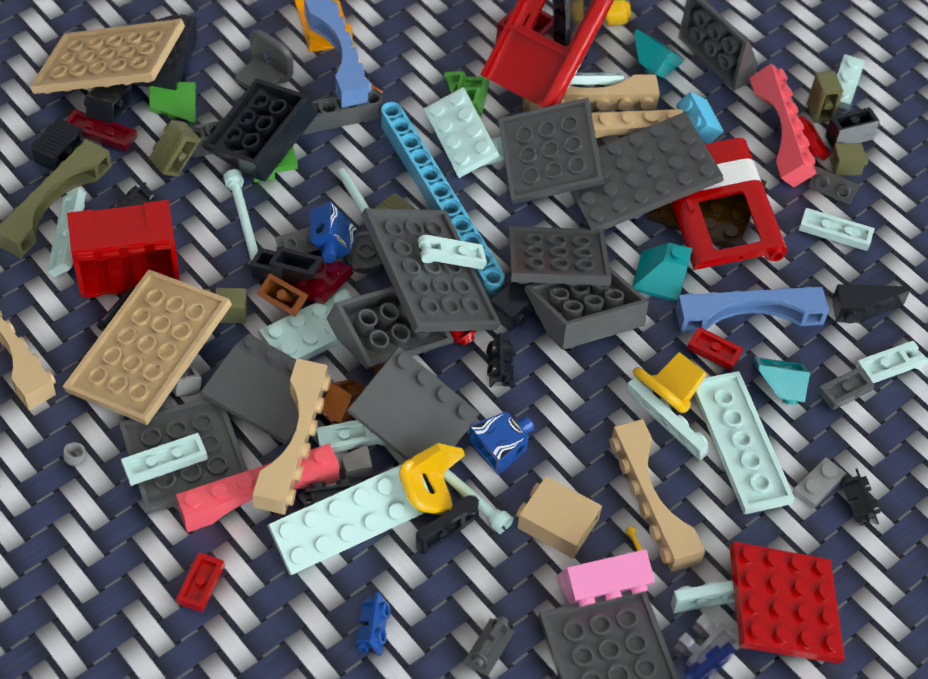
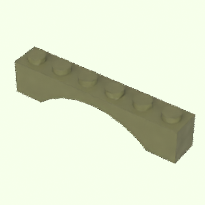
M87 139L80 146H77L73 153L65 161H62L58 168L50 176H47L43 183L35 191H32L0 223V248L21 259L37 243L39 223L51 204L74 188L97 182L112 167L109 151Z

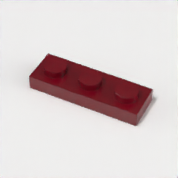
M76 109L72 111L66 122L82 128L84 138L127 152L137 137V130L115 122L108 123L87 117L85 112Z

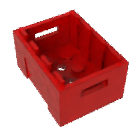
M169 200L146 202L143 205L105 210H84L67 213L71 254L81 298L127 292L132 286L136 287L148 270L180 281Z

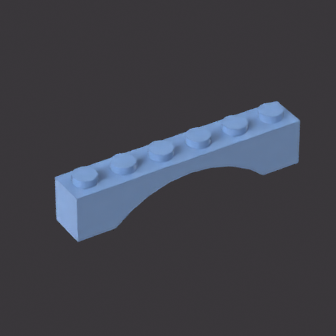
M304 0L305 17L310 29L327 39L335 47L341 58L340 68L335 75V92L341 107L368 103V93L371 92V84L369 79L364 77L363 64L358 63L357 50L351 46V36L349 32L345 31L344 18L339 17L337 2H333V0Z
M804 287L723 293L710 292L706 294L688 293L679 295L675 311L680 333H695L698 327L707 330L725 318L747 313L773 315L789 320L799 326L824 325L829 308L822 287Z

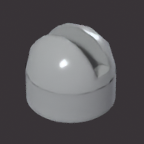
M76 442L67 444L63 452L64 461L71 466L81 464L85 458V447Z

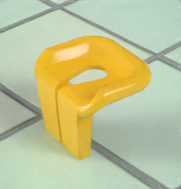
M680 352L658 375H650L640 367L633 369V375L641 383L643 382L660 395L679 413H685L690 409V399L707 375L705 371Z
M437 443L413 458L406 460L401 465L399 477L410 504L418 511L441 515L447 510H452V499L444 480V472L465 456L462 448ZM422 473H425L434 494L429 493L425 488Z

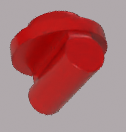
M477 331L449 332L455 344L461 343L464 346L475 339L473 335Z

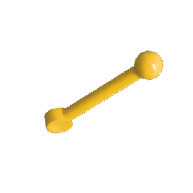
M633 526L627 527L626 534L631 536L636 550L641 551L642 548L635 535L636 528Z

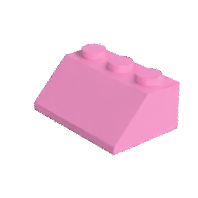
M647 550L568 567L556 576L570 604L578 603L579 607L596 603L595 598L605 596L606 601L622 597L621 592L631 590L632 595L648 591L647 586L655 582Z

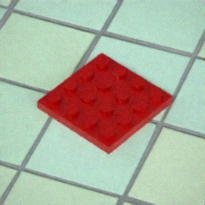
M733 542L729 546L739 647L837 664L845 660L831 559Z

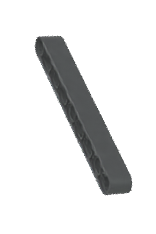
M371 89V92L368 93V103L343 108L337 96L312 101L318 115L302 135L380 118L383 106L382 93ZM222 120L190 127L201 139L194 153L191 154L192 157L212 154L204 149L202 145Z

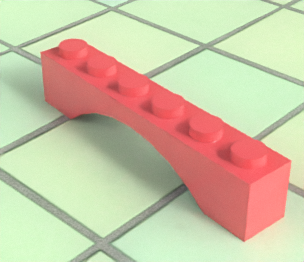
M769 64L750 77L754 94L765 103L774 106L778 112L782 126V140L776 164L781 178L792 187H796L817 174L814 167L816 162L813 155L809 152L808 147L810 143L803 134L804 126L797 116L799 111L792 101L793 93L786 83L787 75L781 68L777 69L773 64Z
M330 444L310 450L308 458L302 459L300 465L303 466L302 478L300 482L295 481L293 489H310V484L325 482L327 486L340 480L339 463ZM272 463L176 494L178 510L187 533L214 524L233 509L253 500L252 494L260 471Z

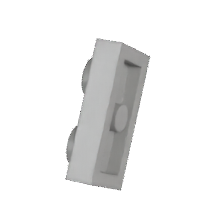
M826 457L794 488L792 493L813 510L842 481V478L847 473Z

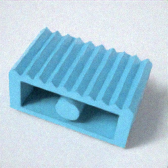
M689 92L676 104V107L686 112L704 144L712 143L723 133L724 129H722L718 119H716L717 116H715L711 106H709L708 100Z

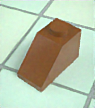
M270 273L257 292V295L268 303L296 317L308 297L306 293Z
M354 379L331 383L324 397L325 401L322 413L326 415V419L336 424L350 421L353 416L347 410L366 386Z

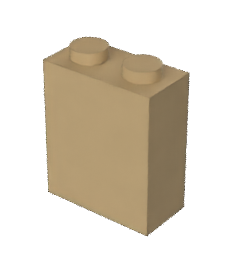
M545 476L541 484L536 483L530 493L531 499L529 502H523L516 515L519 517L517 528L574 559L598 522L602 505Z

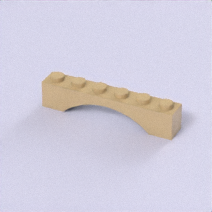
M633 75L618 84L599 88L569 86L560 104L589 98L591 110H656L659 99L656 75ZM522 97L523 111L542 108Z
M683 109L592 113L596 138L630 135L681 114Z
M0 311V343L7 349L13 359L11 380L15 394L26 408L31 410L56 395L54 389L56 380L49 370L44 371L39 357L35 353L31 354L28 351L29 347L22 336L18 338L15 335L16 332L9 320H3Z
M297 358L290 378V394L295 402L299 416L297 428L285 451L272 464L260 471L252 494L254 508L285 515L288 505H293L296 496V490L293 489L295 481L300 482L303 474V466L300 465L302 459H307L311 446V443H308L309 437L314 436L316 433L318 421L315 420L317 413H322L325 401L322 395L324 391L328 392L330 388L331 376H328V365Z
M641 419L615 426L612 438H610V447L613 453H617L620 459V469L629 479L630 491L639 501L640 513L643 518L647 519L650 525V535L654 541H657L660 547V557L663 563L668 565L671 572L701 564L705 549L695 528L671 513L661 502L653 488L648 468V458L653 439L644 420Z

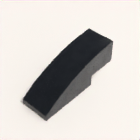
M279 247L277 251L260 248L249 266L253 278L265 280L270 273L284 282H300L313 279L324 262V258L284 247Z

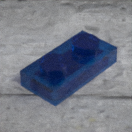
M729 641L721 648L718 645L714 646L705 655L707 659L700 664L696 661L685 671L686 679H708L731 660L736 649Z

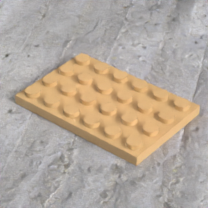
M182 19L64 33L30 85L33 94H49L57 91L68 92L75 89L87 90L92 87H110L119 84L129 85L137 82L148 83L154 81L185 25Z
M148 270L62 387L67 393L148 425L232 304L229 298Z

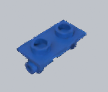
M376 592L375 598L366 597L365 601L362 602L359 621L361 623H368V625L358 626L355 644L360 652H368L369 648H373L380 656L383 644L386 643L385 628L387 619L390 617V605L379 592Z

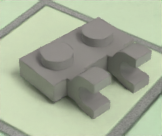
M702 614L691 630L698 636L707 638V640L699 646L685 632L678 640L674 649L680 654L690 657L686 665L702 679H711L739 649V637L724 623H721L717 628Z

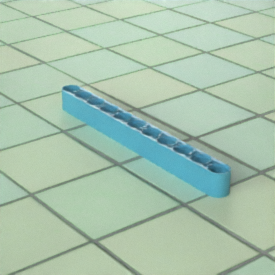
M396 102L385 103L381 109V127L430 209L447 211L461 241L483 245L487 264L483 270L474 269L488 298L492 299L503 290L504 272L402 107Z

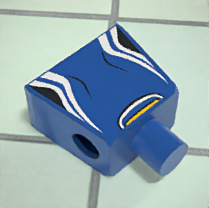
M331 201L312 209L310 213V240L322 253L324 262L333 263L337 259L348 255L352 250L358 229Z
M503 412L469 427L468 441L495 473L499 475L527 450L529 440L527 433L534 430V425L526 416L516 422L509 413Z

